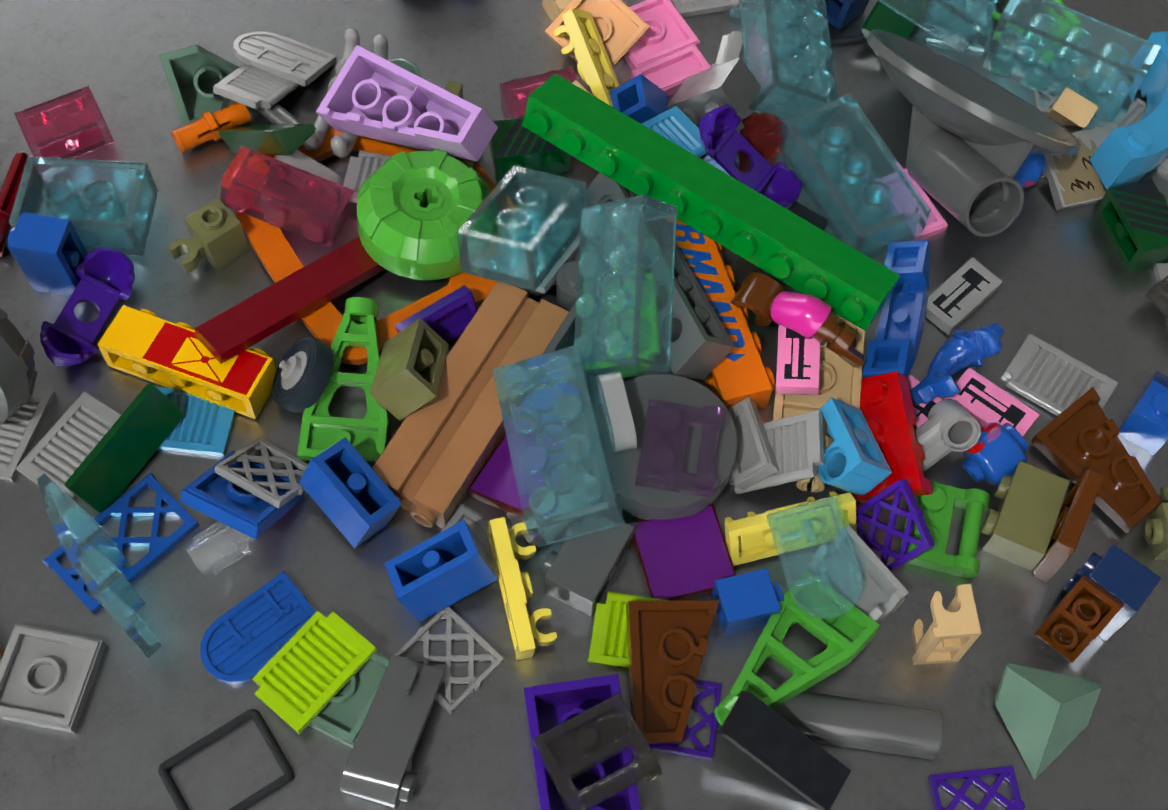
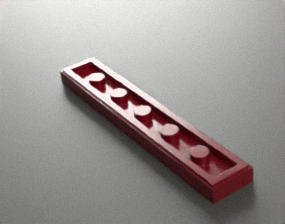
M358 236L195 327V335L219 363L222 364L385 270V268L369 256Z

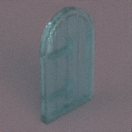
M836 495L767 514V521L787 581V588L796 605L806 614L822 620L836 619L848 613L858 602L863 584L860 565L857 561Z

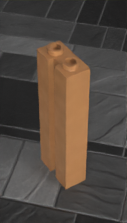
M498 279L447 355L437 396L405 418L372 467L402 503L400 507L409 511L415 521L425 527L432 528L436 525L443 529L460 504H464L472 491L470 489L510 431L518 418V411L537 385V362L569 311L544 299H541L540 302L528 298L527 291Z

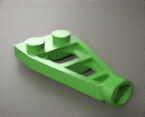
M351 297L346 300L345 313L330 347L334 355L330 379L319 399L310 408H305L303 413L297 452L300 460L311 461L312 458L346 437L369 465L374 466L388 445L390 430L388 410L380 407L369 394L380 359L376 327L379 303L372 299ZM347 347L366 348L367 372L365 374L340 373L339 368L343 353ZM341 386L361 387L365 391L367 413L362 419L330 416L329 406L338 388Z
M807 571L783 595L784 601H779L780 613L771 615L730 694L714 709L717 721L721 726L723 725L742 691L752 693L771 709H776L850 664L876 636L880 625ZM798 623L826 644L827 648L812 659L802 660L783 645V639L789 627ZM769 657L793 674L790 679L776 689L771 688L756 676L758 670Z

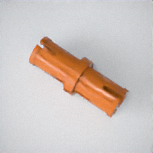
M235 102L216 112L210 113L206 111L202 113L200 119L176 130H171V135L178 149L183 154L187 150L211 139L214 142L221 140L222 138L218 134L219 130L240 127L246 123H251L252 120L246 106Z

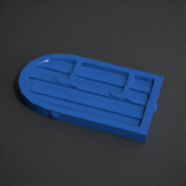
M284 571L221 615L205 631L200 643V657L207 672L218 681L231 685L251 681L316 612L309 604L306 596L302 595Z

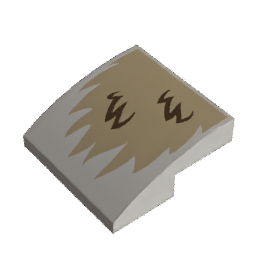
M1104 126L1073 132L1072 134L1081 144L1073 156L1059 153L1044 154L1045 171L1040 176V179H1048L1056 211L1101 202L1106 194L1107 189L1089 160L1109 135Z

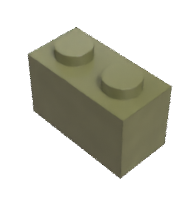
M418 318L384 343L369 394L380 407L388 410L399 421L437 396L449 344L421 318Z
M1020 461L1013 475L1004 476L999 485L996 486L994 496L1000 498L996 510L989 509L980 532L987 535L982 551L1033 571L1046 554L1070 481Z

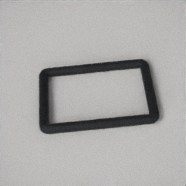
M247 710L160 764L158 769L159 776L178 810H189L168 770L250 719H253L284 775L229 810H246L293 779L294 772L258 710Z

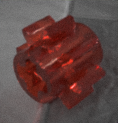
M755 111L741 120L744 128L739 130L740 134L762 157L768 160L782 151L779 144L784 141L786 132L783 123L776 115H767L766 111L758 114Z

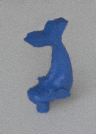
M991 323L988 327L981 326L973 330H954L952 332L953 336L940 347L932 359L926 378L910 390L913 405L927 404L935 397H954L955 394L961 393L952 375L969 366H975V368L983 364L982 360L999 354L1003 347L1000 340L1004 334L1003 328L997 323Z

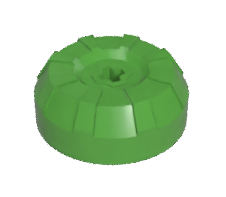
M433 149V151L409 153L403 151L395 154L384 161V165L376 169L362 183L357 196V227L360 241L366 252L376 263L394 274L415 280H438L452 277L473 266L485 253L490 243L494 205L488 185L472 167H467L461 161L451 157L448 152Z

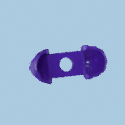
M726 104L706 113V116L701 117L699 132L702 145L709 157L714 159L731 177L784 208L799 199L803 186L802 180L797 178L794 171L787 170L783 162H778L772 167L738 132L736 128L740 124L741 118L735 114L734 108ZM738 151L746 153L750 158L751 167L747 173L739 171L735 166L734 157Z
M100 247L95 252L89 253L84 261L75 269L76 275L81 280L55 323L52 324L47 321L42 323L40 341L46 356L55 366H71L83 363L98 352L99 347L93 343L119 299H128L132 294V285L135 280L134 265L122 251ZM81 302H90L97 307L99 316L93 322H82L74 314L75 306Z

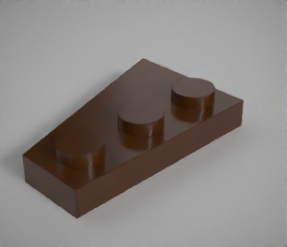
M1092 387L1033 437L1031 443L1074 484L1089 469L1104 475L1094 503L1127 534L1162 501L1136 457L1128 454L1118 437L1120 433L1113 419L1108 420L1098 403L1101 399L1094 387Z
M719 600L628 601L626 604L632 744H677L682 742L697 687L696 681L707 649L708 636Z

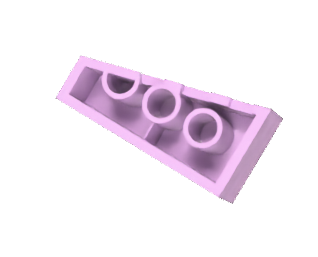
M358 45L354 48L316 110V113L336 131L427 151L437 149L448 152L450 156L477 162L498 129L482 108Z

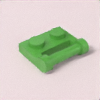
M930 481L933 494L915 496L919 508L923 511V518L935 543V547L913 559L908 564L958 577L975 578L978 576L980 561L976 559L982 516L983 511L988 510L990 494L981 489L970 488L965 490ZM953 507L966 509L959 553L956 556L946 554ZM904 517V521H903V526H902V531H903V532H905V528H906V523H907V518H906V517ZM914 521L911 536L921 540L922 537ZM900 538L898 553H900L903 541L902 538ZM910 543L908 553L919 546Z

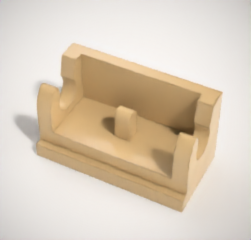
M960 584L956 587V596L946 610L942 605L943 597L939 591L934 593L930 603L933 623L925 634L921 619H917L912 628L916 651L912 656L914 665L959 662L982 634L971 584Z

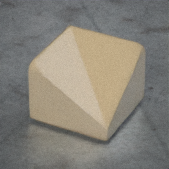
M1066 87L1046 115L1060 125L1080 126L1084 129L1099 107Z

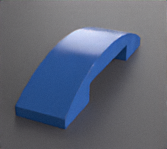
M928 240L889 242L884 266L899 274L900 278L882 307L876 340H869L863 370L864 378L895 371L907 377L913 367L922 338L928 301L930 277V243Z

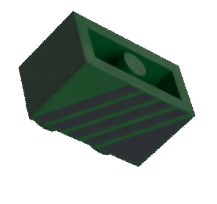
M524 117L493 121L498 129L490 140L489 147L496 182L506 180L518 181L523 178L543 175L555 176L560 173L571 172V155L523 127Z
M1152 178L1108 188L1096 212L1129 273L1153 268L1156 263H1168V206L1165 196L1159 192Z

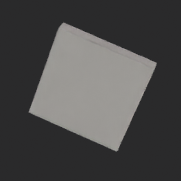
M15 624L0 662V719L76 734L107 645L103 640Z

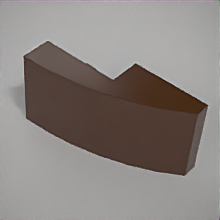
M1083 575L1040 625L1035 635L1073 663L1089 643L1096 639L1121 610L1124 603L1086 575Z

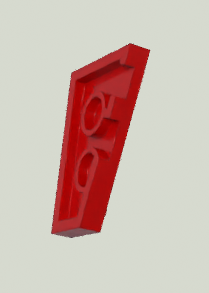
M895 371L862 378L859 409H861L892 473L865 495L851 493L856 501L866 503L900 479L908 480L914 497L933 494L930 480L924 478L921 461L925 460L922 445L916 442L913 428L916 416L907 377ZM895 493L885 500L894 499Z

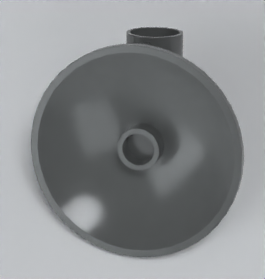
M873 29L866 40L868 45L878 54L891 81L913 105L906 168L909 176L974 235L990 237L1006 230L1017 219L1023 207L1024 192L1021 185L1013 177L1027 155L1059 153L1073 156L1081 146L1079 140L1066 128L1036 107L969 68L896 34L879 29Z

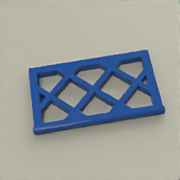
M149 473L47 556L43 562L46 566H50L86 607L95 614L200 525L156 480L155 476ZM148 487L156 493L155 507H131L132 500ZM113 516H121L118 537H95V531ZM130 516H153L151 537H127ZM162 516H178L184 522L183 525L168 537H160ZM117 546L114 568H90L93 547ZM126 546H149V553L131 568H123ZM75 547H84L80 568H64L58 562ZM73 577H79L78 583ZM88 577H112L111 585L94 599L86 592Z

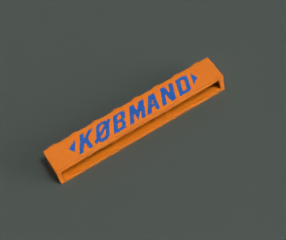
M655 206L735 346L705 378L708 389L723 402L727 409L747 397L756 402L758 410L767 408L771 392L775 390L774 376L770 367H764L760 358V340L756 332H750L746 322L748 320L747 308L736 307L730 303L735 296L733 289L735 281L730 265H724L722 261L721 245Z

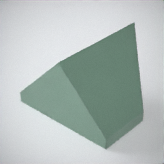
M199 45L159 55L183 126L200 119L201 114L206 111L213 113L228 106L231 99L213 93V86L238 69V66Z
M1006 662L994 702L1029 772L1035 780L1088 726L1101 690L1100 682Z

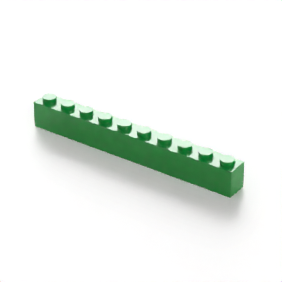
M557 74L551 76L529 95L522 123L523 127L797 291L820 298L831 306L832 312L864 331L867 330L885 305L900 278L899 274Z

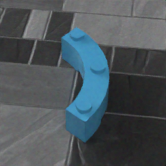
M1168 31L1152 32L1129 64L1139 83L1142 98L1147 97L1146 112L1142 115V119L1134 124L1112 129L1089 159L1107 190L1111 187L1139 181L1146 173L1159 167L1168 156Z

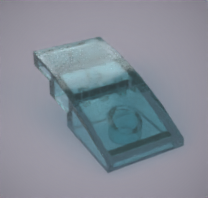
M44 473L37 481L49 520L69 561L96 600L144 655L149 658L162 645L140 616L136 614L145 605V602L120 571L129 562L106 530Z

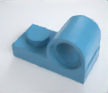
M831 397L820 410L828 425L826 427L827 432L834 442L824 451V464L818 466L819 477L828 485L856 495H865L887 478L892 471L861 409Z

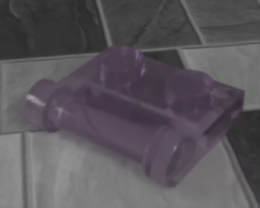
M649 400L635 486L705 497L715 495L718 482L714 476L720 429L724 428L726 424L727 411L712 405L700 408ZM690 426L703 428L697 470L692 475L683 473Z

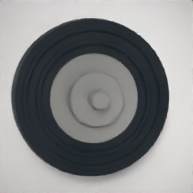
M304 337L295 342L286 352L276 370L277 372L272 384L273 400L279 406L292 412L300 413L305 408H310L319 399L330 379L334 364L332 349L325 343L312 337Z

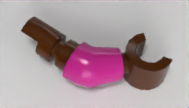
M752 272L748 274L730 302L736 307H745L758 315L755 319L758 326H768L773 320L775 323L801 334L806 339L812 336L818 342L826 340V347L854 368H858L864 362V355L850 346L857 335V331L845 322L841 325L838 324L839 318L830 312L831 306L812 294L784 291L783 287L771 277L762 273Z

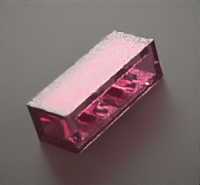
M241 146L222 176L220 200L226 207L234 211L244 213L267 222L272 226L282 228L305 237L310 241L332 248L349 216L354 190Z

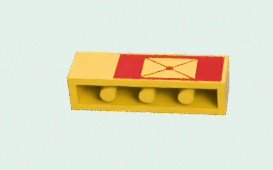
M124 305L97 344L107 365L111 368L164 387L180 390L197 398L199 397L204 401L207 400L210 403H216L218 406L235 410L236 413L255 420L272 393V384L277 372L273 358L256 348L246 349L220 364L197 339L195 329L183 322L175 324L159 318L155 313L147 309H140L138 311Z

